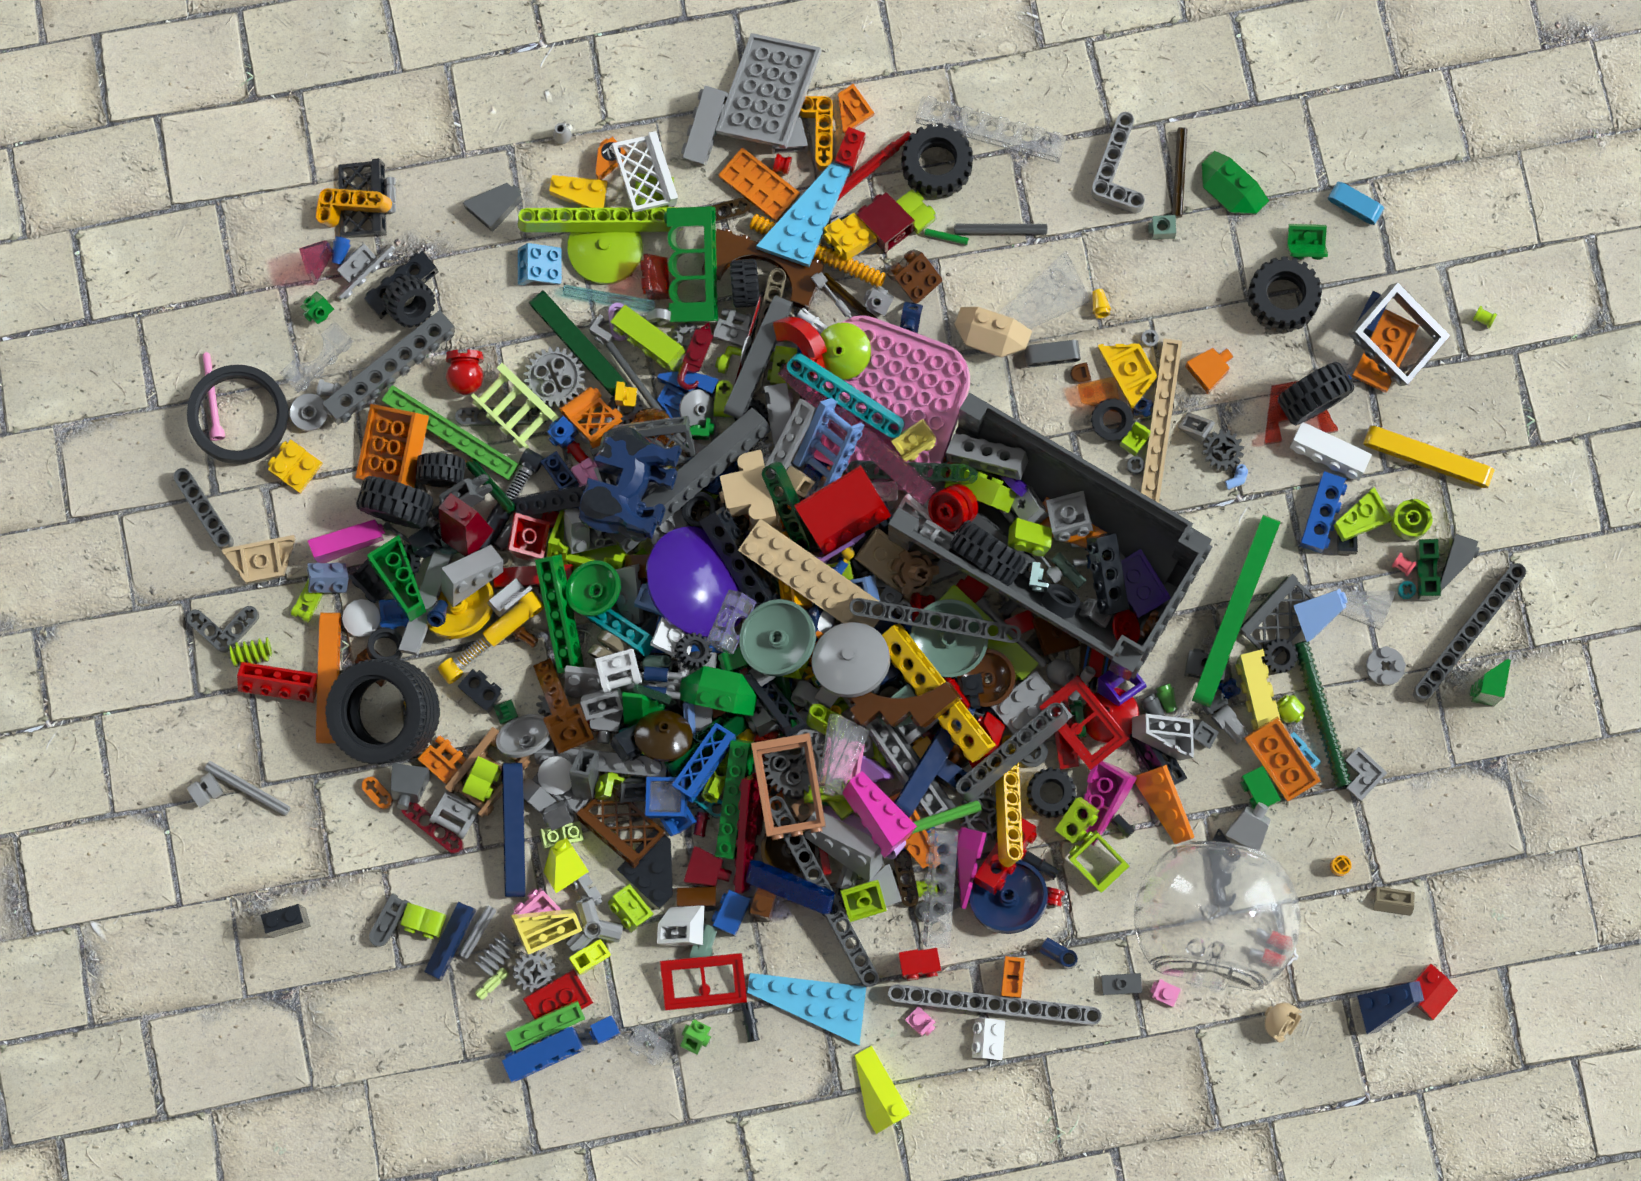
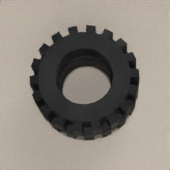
M755 259L731 261V285L735 308L757 306L760 297L757 262Z
M405 275L402 279L397 278L395 279L396 282L389 284L390 288L385 290L387 294L383 296L385 301L383 306L386 308V312L403 327L412 328L413 325L417 327L421 322L424 323L427 317L430 318L432 315L431 311L435 309L433 305L436 304V300L432 290L420 278L413 275L409 277ZM415 296L413 301L404 307L406 301Z
M432 452L418 455L416 481L428 486L451 488L464 480L465 460L459 456L447 453Z
M1048 767V769H1041L1029 781L1026 793L1028 804L1041 817L1043 815L1046 818H1057L1060 815H1064L1075 800L1076 786L1073 783V779L1068 776L1067 772H1062L1059 768L1053 769V767ZM1047 782L1058 784L1063 791L1061 800L1054 804L1042 800L1040 797L1041 786Z

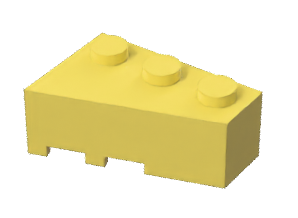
M572 909L510 915L524 950L528 955L582 931L576 913Z

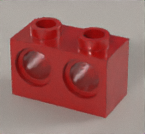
M848 127L835 163L849 167L850 173H853L866 141V133Z

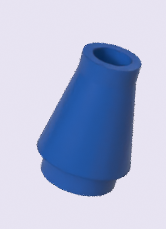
M335 237L332 247V263L338 265L343 263L351 247L349 239Z

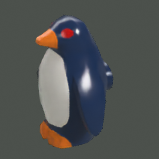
M814 603L809 611V615L814 622L816 643L822 635L833 628L836 618Z

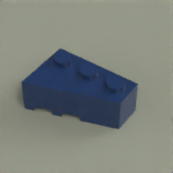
M1420 981L1405 983L1357 996L1367 1034L1379 1032L1383 1027L1424 1001Z

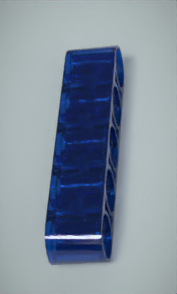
M752 860L749 862L745 878L747 883L822 914L831 913L835 898L833 891L761 861Z

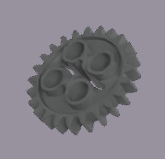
M816 743L812 747L818 782L821 784L819 776H825V773L821 770L826 769V765L821 763L826 761V758L820 757L823 754V750H817L819 744ZM804 747L799 748L801 752L797 756L790 754L791 749L764 754V757L768 759V761L763 762V765L768 767L764 769L765 774H769L766 780H773L770 786L774 787L777 785V792L783 789L784 796L787 795L788 791L791 792L792 797H794L795 792H798L801 797L803 790L808 794L810 793L808 770L803 768V765L807 762L806 757L800 760L805 754ZM778 761H785L786 766L779 769L775 766ZM798 762V768H791V763L796 764ZM791 775L799 776V780L795 783H791L788 779Z

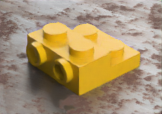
M852 213L842 221L838 218L824 227L823 237L828 244L831 243L836 253L840 257L843 256L846 261L877 242V237L855 213Z
M290 439L288 442L284 441L279 448V451H281L277 457L273 456L270 459L268 471L301 494L323 463Z

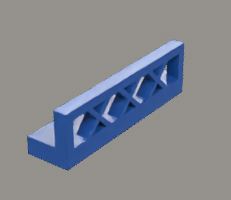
M715 723L676 778L672 787L683 793L686 799L693 803L729 752L731 740H736L735 734ZM716 730L725 734L723 740L713 741V735ZM713 746V754L703 758L702 750L705 747ZM702 762L703 768L701 771L692 773L691 766L693 763ZM691 778L692 784L687 790L678 785L682 779Z

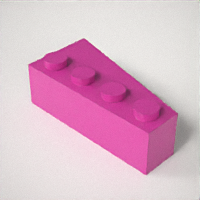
M863 771L852 778L842 791L853 811L858 813L862 819L861 823L864 828L867 827L872 834L871 839L881 848V854L884 858L907 840L917 827Z

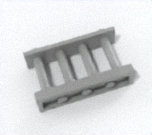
M799 399L765 467L777 461L783 464L786 471L790 465L801 472L804 471L807 464L798 467L793 461L820 402L815 407L807 401Z

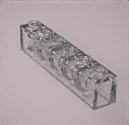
M931 828V833H928L927 843L930 845V849L926 854L928 872H925V884H927V891H924L923 902L926 903L925 911L922 912L924 930H921L920 939L923 945L928 948H950L958 831L955 829ZM944 844L945 851L938 854L937 848ZM939 864H943V871L936 873V867ZM939 883H942V890L940 892H935V886ZM936 903H941V909L937 912H934V905ZM939 922V929L932 931V925Z

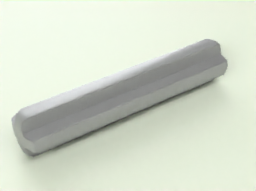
M488 905L484 909L459 951L461 957L468 959L496 913L493 907Z

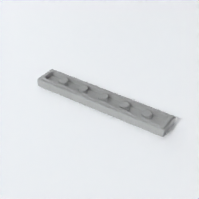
M439 549L433 553L419 591L426 613L408 622L399 647L401 653L419 655L429 626L427 614L437 603L441 593V568L451 564L454 556L452 551Z

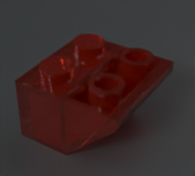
M643 254L644 260H640L642 277L645 276V278H641L643 295H647L648 300L670 299L667 257Z

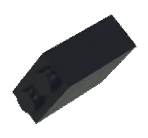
M300 904L261 915L265 934L273 938L311 927L307 910Z

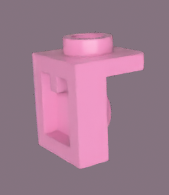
M1159 979L1158 983L1154 981L1150 990L1153 993L1151 998L1171 1007H1174L1181 991L1180 988L1164 982L1162 979Z
M919 1006L905 1019L921 1037L924 1034L928 1036L935 1029L933 1025L936 1021Z

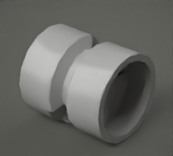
M210 772L201 778V782L195 781L187 787L190 795L200 808L208 804L210 798L216 799L224 793Z

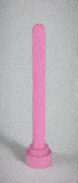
M208 352L203 354L205 376L212 371L211 357ZM214 386L208 391L212 421L209 435L210 440L217 441L225 439V431L219 423Z

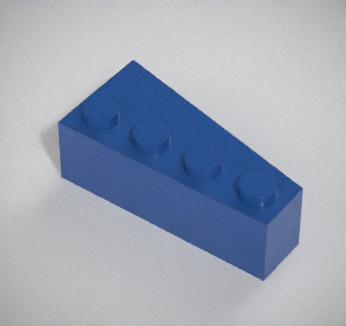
M567 1027L553 1036L549 1035L542 1038L541 1042L535 1045L531 1043L524 1046L523 1050L518 1053L513 1051L506 1054V1059L502 1060V1063L510 1081L514 1083L585 1050L576 1029Z

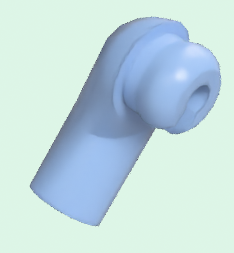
M1239 464L1236 467L1234 478L1225 481L1228 490L1245 483L1248 469L1244 464Z

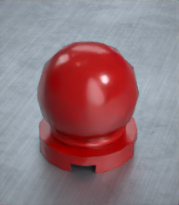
M457 349L446 352V362L451 364L447 369L446 380L453 392L459 395H471L482 386L484 376L479 364L483 363L484 357L481 351L467 349V353H458Z

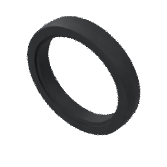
M228 365L211 371L194 387L187 406V423L193 439L206 454L224 463L246 464L262 459L278 446L287 428L288 405L283 391L267 373L252 366ZM240 378L254 381L270 393L276 405L277 416L273 430L263 442L250 449L236 451L219 447L206 437L199 424V409L203 398L211 388L223 381Z

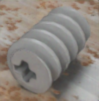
M500 932L501 940L494 938L496 945L489 944L491 951L484 949L485 957L478 955L480 962L475 961L491 976L494 975L492 968L499 970L497 963L505 964L503 957L510 959L509 951L512 953L516 952L514 944L502 932Z

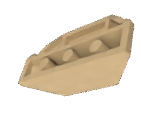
M961 307L954 324L965 346L1001 358L1020 350H1025L1032 334L1030 329L1014 318L981 307Z

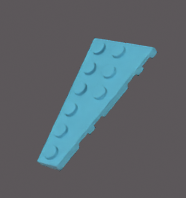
M832 162L756 245V249L810 267L824 234V227L829 222L850 168Z
M750 973L747 993L860 1046L866 995L865 986Z

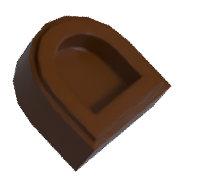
M1087 362L1077 364L1072 368L1070 373L1072 381L1077 384L1091 382Z

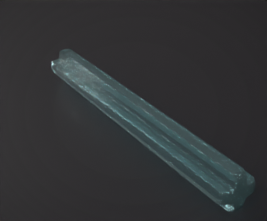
M564 285L563 287L564 296L608 304L621 303L631 308L652 311L655 308L654 300L571 285Z

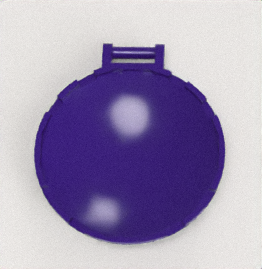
M687 526L674 529L662 536L653 546L646 563L648 579L646 585L655 608L670 625L674 624L685 634L696 633L697 635L700 633L703 637L711 638L729 632L740 623L747 612L749 603L703 528Z

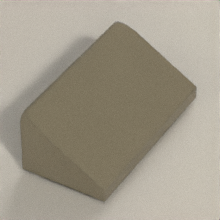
M1376 886L1373 910L1411 916L1414 910L1415 892Z

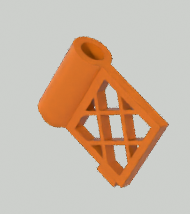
M592 387L587 388L560 408L561 414L591 443L602 437L605 432L613 429L615 425L621 423V418L623 417L616 408L612 410L601 399L602 395L596 387L594 389ZM600 405L603 407L602 412L593 413ZM605 417L614 418L611 422L604 423ZM582 418H588L587 423L579 424L578 421ZM592 418H601L600 423H591ZM590 428H598V431L592 436L589 434Z

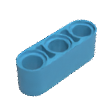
M1338 181L1328 196V200L1370 225H1375L1384 211L1383 205L1343 182Z

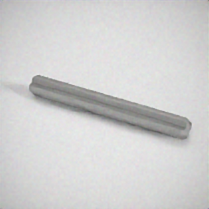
M209 761L205 766L206 771L282 815L286 816L289 813L290 806L212 761Z

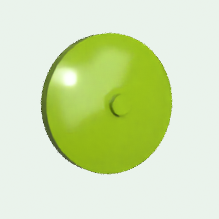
M571 232L567 249L573 268L582 278L599 285H611L625 280L637 269L643 254V242L640 232Z

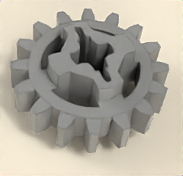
M539 950L529 955L521 953L522 959H515L518 965L512 967L516 971L513 973V977L517 979V985L522 984L523 990L529 987V991L532 992L534 988L538 990L541 986H545L547 981H553L550 976L556 974L552 970L555 968V964L550 963L552 958L551 956L546 957L545 951L539 954ZM540 960L546 964V967L540 965ZM522 974L528 976V981L522 977Z

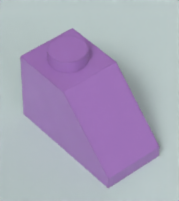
M863 756L860 772L863 771L874 783L894 779V775L875 759H867V756Z

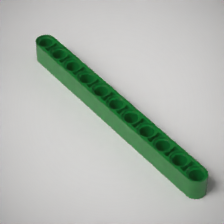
M1263 515L1192 698V701L1208 708L1212 704L1281 523L1279 520Z

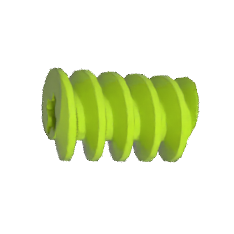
M266 637L265 643L259 638L256 645L253 640L250 641V646L245 641H243L242 647L239 646L238 642L235 643V648H232L230 645L233 665L238 667L240 662L247 663V660L249 663L254 664L255 659L257 663H261L262 657L268 662L270 656L272 657L269 638Z

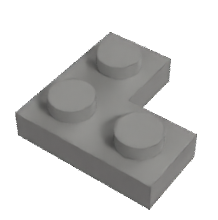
M1360 747L1345 760L1359 774L1346 789L1361 802L1387 772Z

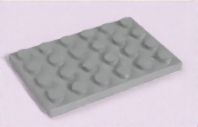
M751 33L717 124L716 133L787 149L821 55V48Z

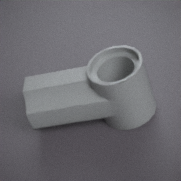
M1224 705L1211 717L1213 722L1221 730H1224L1236 744H1239L1245 739V736L1250 734L1228 705Z

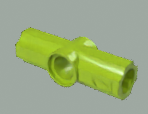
M729 752L708 780L702 793V797L709 803H717L725 787Z

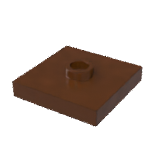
M1039 617L1032 620L1044 656L1080 646L1076 638Z

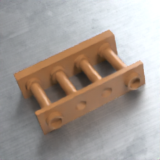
M494 727L491 728L444 787L452 794L455 791L457 793L460 792L481 809L478 814L482 818L485 815L489 816L494 810V803L502 795V783L499 787L492 784L491 788L494 789L493 795L485 803L463 793V781L467 776L469 777L478 756L499 765V770L502 771V766L488 756L489 753L487 752L491 746L497 747L496 738L499 731ZM530 756L511 758L516 763H522L523 771L531 762L529 760Z

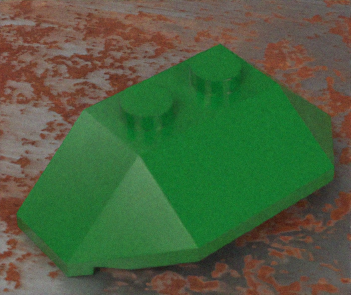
M1214 151L1201 164L1203 188L1230 213L1257 215L1269 202L1258 182L1230 157Z
M703 666L681 681L679 700L699 706L754 716L758 698L743 674L709 666Z

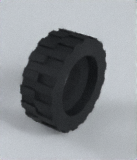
M1108 398L1099 402L1094 407L1095 409L1091 414L1092 427L1096 434L1103 439L1111 441L1120 440L1131 431L1134 416L1131 408L1125 402L1115 398ZM1109 410L1119 412L1122 417L1121 424L1115 429H1109L1103 423V416Z

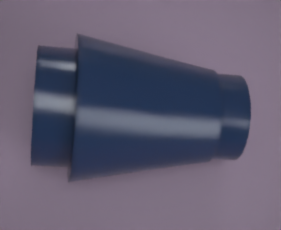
M438 600L427 614V621L433 627H440L445 623L448 604L444 600Z

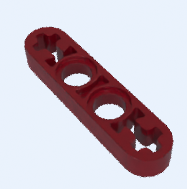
M409 802V806L414 804L413 809L419 813L417 817L412 812L407 814V810H401L404 816L450 853L458 854L463 850L464 843L462 839L452 831L436 822L434 824L430 822L428 826L420 824L422 816L431 817L432 815L418 803ZM437 828H444V837L437 838L435 830ZM449 834H452V836L449 837L452 841H459L458 849H450L452 845L447 841L445 844H443V842L448 838Z

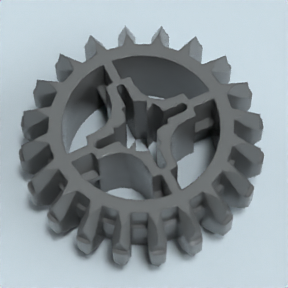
M992 790L988 791V795H984L983 792L972 801L966 802L962 800L961 802L964 805L976 800L979 801L982 811L990 814L987 816V822L983 818L980 819L981 811L969 819L968 815L958 818L960 820L964 819L959 824L960 827L966 825L968 829L987 833L985 842L988 841L987 836L990 835L993 841L995 840L994 833L997 834V826L992 829L990 822L991 817L997 814L996 808L988 809L982 803L985 800L996 805V794L994 797H991ZM982 823L987 831L978 830L971 824Z

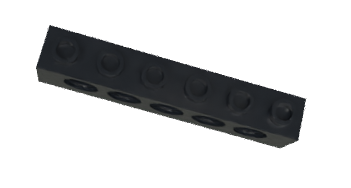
M725 506L699 521L752 610L765 602L781 599V596L775 590L771 579L766 575L763 568L738 551L745 539Z

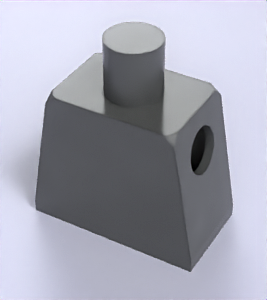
M392 763L391 795L392 799L398 800V809L407 810L409 802H420L430 779L429 768Z

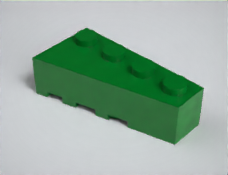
M400 535L367 554L370 565L408 620L411 622L426 613Z

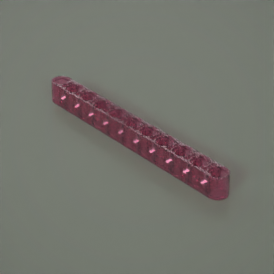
M789 360L778 372V375L816 408H818L821 401L829 399L790 374L787 370ZM793 361L795 367L801 368L799 364ZM836 404L835 413L851 426L859 423L864 424L854 414ZM831 419L829 420L845 436L847 435L844 429ZM864 424L862 436L857 441L856 446L916 501L924 505L936 489Z

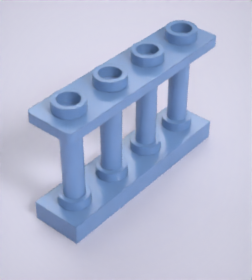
M833 398L819 403L793 461L798 467L810 464L827 479L823 487L841 478L843 471L848 467L849 458L854 453L855 445L861 438L864 428L862 423L851 426L837 415L834 410L837 402ZM830 419L847 432L845 440H842L828 428L827 424ZM823 434L840 447L837 456L821 443ZM816 449L834 463L831 470H828L814 458Z

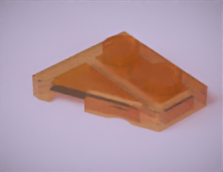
M1115 376L1077 384L1081 404L1095 407L1099 402L1108 398L1120 400Z

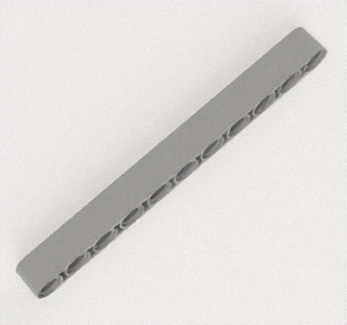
M900 984L891 986L888 991L889 999L898 1004L1088 1026L1098 1024L1102 1017L1098 1008ZM898 988L902 991L903 995L899 999H894L891 992ZM919 991L922 994V999L913 1001L911 993ZM933 993L941 995L942 1000L937 1004L930 1000V996ZM953 995H957L961 999V1003L958 1006L950 1003V998ZM971 998H978L981 1004L978 1008L970 1006L969 1001ZM991 1000H997L1000 1003L998 1010L990 1009L989 1002ZM1011 1002H1016L1019 1005L1020 1009L1018 1012L1013 1013L1009 1010L1008 1006ZM1029 1005H1037L1039 1008L1038 1014H1030L1028 1011ZM1056 1007L1058 1009V1016H1049L1048 1008ZM1069 1009H1075L1078 1012L1076 1019L1068 1017L1067 1012ZM1089 1011H1094L1097 1014L1098 1018L1095 1022L1088 1020L1087 1013Z

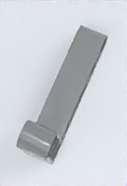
M1122 112L1118 115L1092 186L1091 195L1096 201L1131 213H1139L1142 211L1145 202L1143 194L1112 183L1134 123V117L1131 113ZM1127 120L1130 124L1125 126L1120 121ZM1119 136L1122 137L1124 141L1116 142L1114 138ZM1113 153L1116 154L1117 158L1110 159L1108 155ZM1108 170L1111 175L1104 176L1102 171ZM1098 187H1102L1105 190V192L1098 193L1095 189ZM1119 193L1123 198L1118 200L1113 195ZM1136 199L1141 204L1134 206L1131 201Z

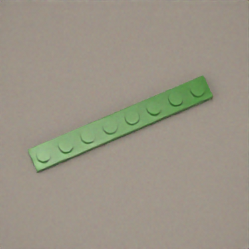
M392 385L383 397L382 402L391 408L428 415L429 419L426 430L509 481L519 467V464L397 387Z

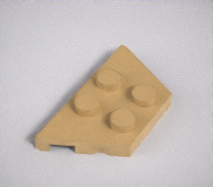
M295 535L225 548L222 549V552L246 584L285 576L296 538Z

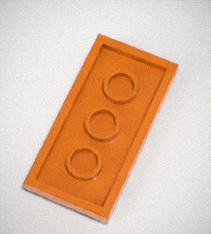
M1385 309L1371 336V340L1399 368L1420 325ZM1363 353L1352 377L1387 393L1392 383L1391 377L1387 373L1382 372L1377 367L1378 364Z
M1278 716L1245 736V740L1287 802L1321 782Z

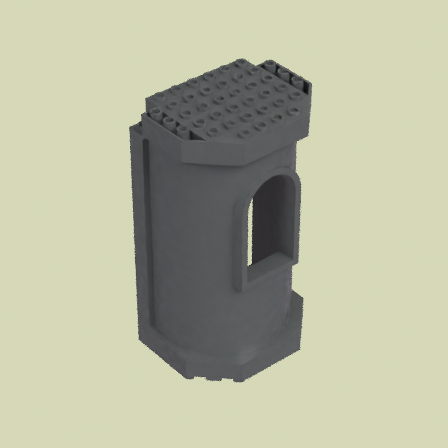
M969 392L959 409L958 427L955 433L958 435L965 434L975 439H985L995 444L1002 443L1011 448L1018 447L1026 451L1028 464L1021 480L1033 487L1042 503L1046 497L1053 499L1084 491L1091 523L1107 533H1116L1121 560L1141 549L1171 599L1137 619L1141 632L1152 611L1156 610L1159 612L1158 616L1160 618L1149 637L1146 636L1142 639L1139 636L1138 642L1135 643L1122 635L1119 641H1117L1113 632V619L1116 613L1112 615L1106 628H1101L1088 617L1079 615L1083 602L1080 601V605L1073 617L1061 618L1043 606L1041 598L1046 591L1045 589L1044 592L1033 591L1032 587H1029L1031 577L1029 570L1024 575L1019 573L1012 585L1006 586L952 548L950 551H947L920 535L919 519L901 508L897 509L888 524V540L909 551L914 543L1108 657L1111 660L1108 670L1127 681L1131 677L1135 679L1141 666L1154 649L1159 637L1163 634L1169 620H1171L1176 612L1178 605L1185 597L1201 565L1207 559L1213 547L1210 545L1212 539L1192 528L1193 523ZM947 454L945 455L947 461L942 463V466L939 472L937 473L936 477L939 475L941 471L945 470V465L949 461ZM973 469L975 472L978 471V472H981V473L986 474V475L989 473V472H985V471ZM977 501L978 511L1009 536V528L1012 522L1009 523L999 509ZM1010 509L1013 516L1018 518V515ZM1038 579V582L1048 583L1049 585H1051V583L1047 582L1044 579Z

